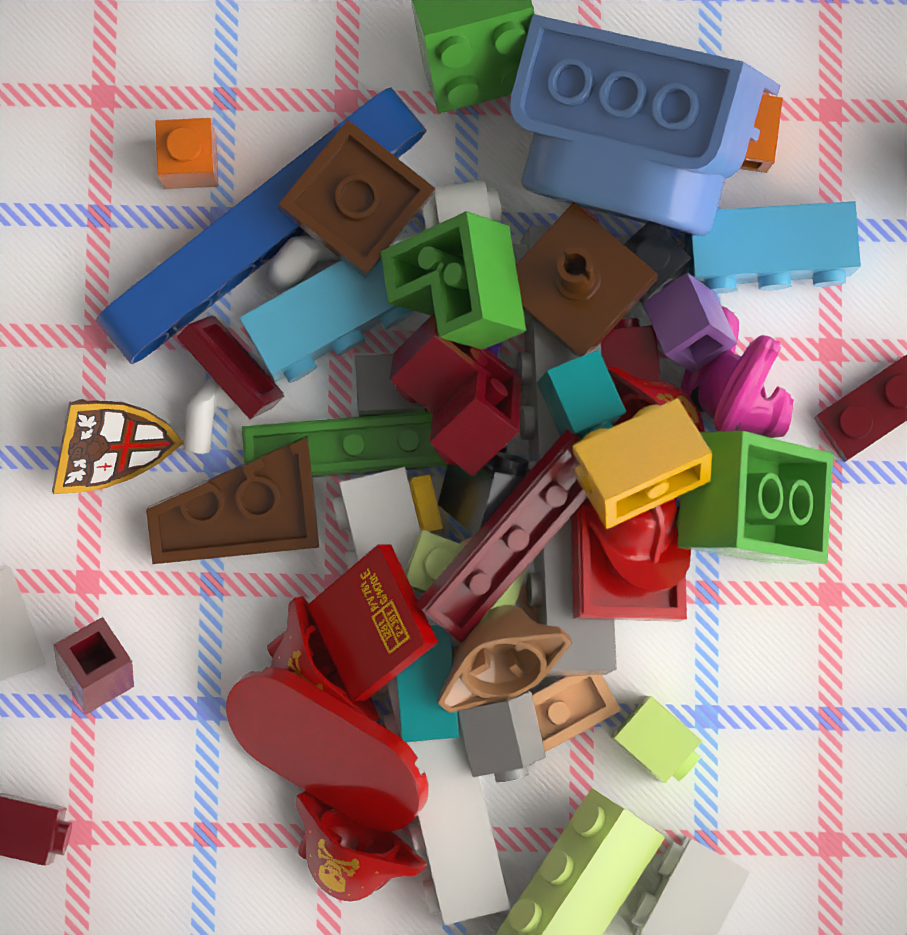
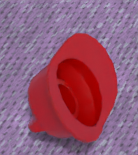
M588 497L583 502L589 503L583 505H592ZM676 497L608 529L604 526L593 505L589 510H584L587 522L595 533L609 563L624 581L637 589L659 592L671 589L684 579L690 568L691 550L678 548Z

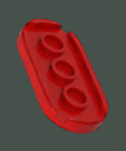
M265 667L262 671L254 672L253 670L245 674L231 688L226 701V714L230 728L243 749L265 767L355 822L374 830L395 831L404 828L412 822L425 806L429 794V783L424 772L420 775L419 769L415 765L418 757L411 747L393 732L296 674L282 668Z

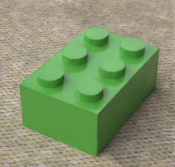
M745 431L699 432L712 452L711 481L680 496V509L676 517L678 548L765 563L828 564L833 453Z

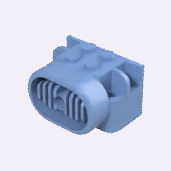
M533 14L510 100V110L513 119L520 127L533 132L521 177V184L529 192L564 203L572 204L574 202L579 207L644 224L651 221L660 224L664 229L694 236H705L712 229L725 179L732 177L740 169L745 159L749 141L758 142L760 130L754 127L762 94L767 93L778 96L781 85L744 61Z

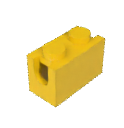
M678 398L661 406L650 405L645 407L632 419L611 429L600 428L587 434L581 442L573 445V453L580 463L579 466L574 467L575 476L606 529L711 481L712 452Z

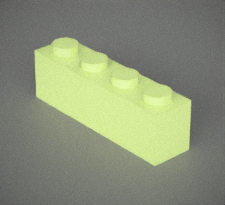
M591 788L495 935H602L666 837L623 807Z

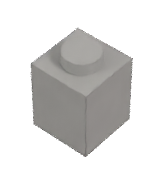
M531 691L509 699L458 711L473 777L494 774L496 783L520 779L529 775L528 766L546 758Z

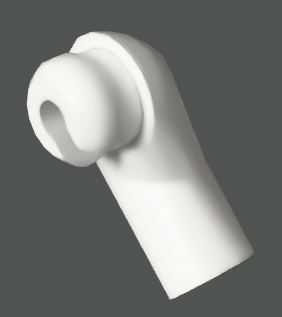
M311 235L296 236L288 239L274 256L269 265L267 276L269 282L278 289L292 288L302 281L317 262L341 261L342 259Z
M213 378L205 380L187 405L183 443L184 451L199 454L209 453L211 450L213 416L217 407L230 410L236 405Z

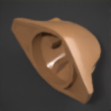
M501 605L492 608L462 643L453 648V666L439 693L438 704L448 713L520 695L536 686L546 677L571 646L572 640L560 627L537 624L521 608L515 605Z

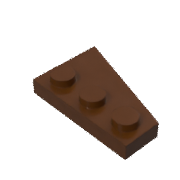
M308 435L148 506L146 514L152 564L319 548Z

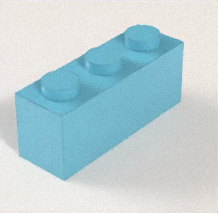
M856 201L719 209L716 212L712 229L707 235L694 236L685 234L686 252L691 257L687 264L688 273L714 291L715 294L736 291L737 284L758 282V289L766 291L790 288L792 286L791 280L813 279V286L815 287L839 286L845 284L846 277H851L861 267Z
M382 259L366 278L341 260L239 318L275 383L286 377L288 383H293L317 369L316 359L334 350L337 356L348 353L365 342L364 332L382 323L385 329H389L409 318L414 312L413 310L388 303Z

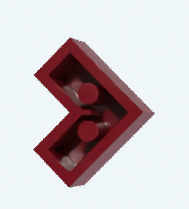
M435 312L393 353L389 380L393 382L395 389L405 400L414 404L418 402L433 414L429 442L433 445L438 456L446 463L453 466L458 464L466 472L474 476L519 433L522 376L487 348L481 350L439 338Z

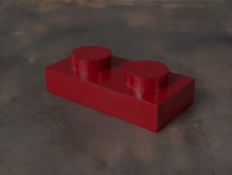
M907 354L813 417L844 463L907 421Z

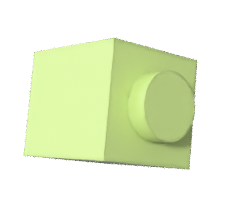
M646 696L610 737L658 781L665 784L672 776L678 782L681 781L701 758L694 750L700 745L702 740L653 696Z

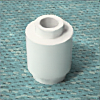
M485 179L435 187L433 196L423 207L426 230L465 211L497 222L502 221L498 189L487 190Z

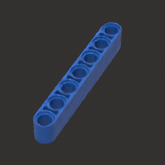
M392 87L381 91L119 296L99 314L96 322L130 364H135L146 358L278 253L288 239L301 236L306 232L280 212L278 204L347 120L351 121L397 158H400L426 134V128Z

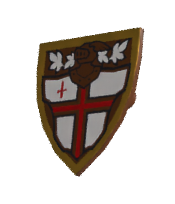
M79 399L69 402L52 493L68 494L93 491L133 479L160 464L184 442L165 420L147 409L115 401H87Z

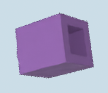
M689 273L668 282L661 288L660 292L643 303L664 354L692 373L717 358L724 351L738 344L715 292Z

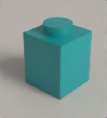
M599 350L549 369L537 381V385L560 436L567 429L582 440L594 430L613 428L612 424L626 413Z

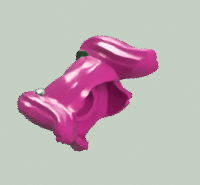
M721 306L736 340H738L739 319L734 312L727 307ZM760 335L748 345L742 356L735 354V345L696 372L692 373L687 369L685 370L681 390L691 398L700 413H707L714 420L713 424L717 432L745 431L769 438L784 437L788 432L791 424L794 399L791 398L790 393L779 386L767 398L764 386L766 377L781 350L780 341L773 339L771 336Z

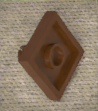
M347 120L280 201L278 210L366 278L382 259L381 251L395 243L433 196L436 188L351 121Z
M574 202L516 264L523 311L578 358L591 353L658 280L657 272Z

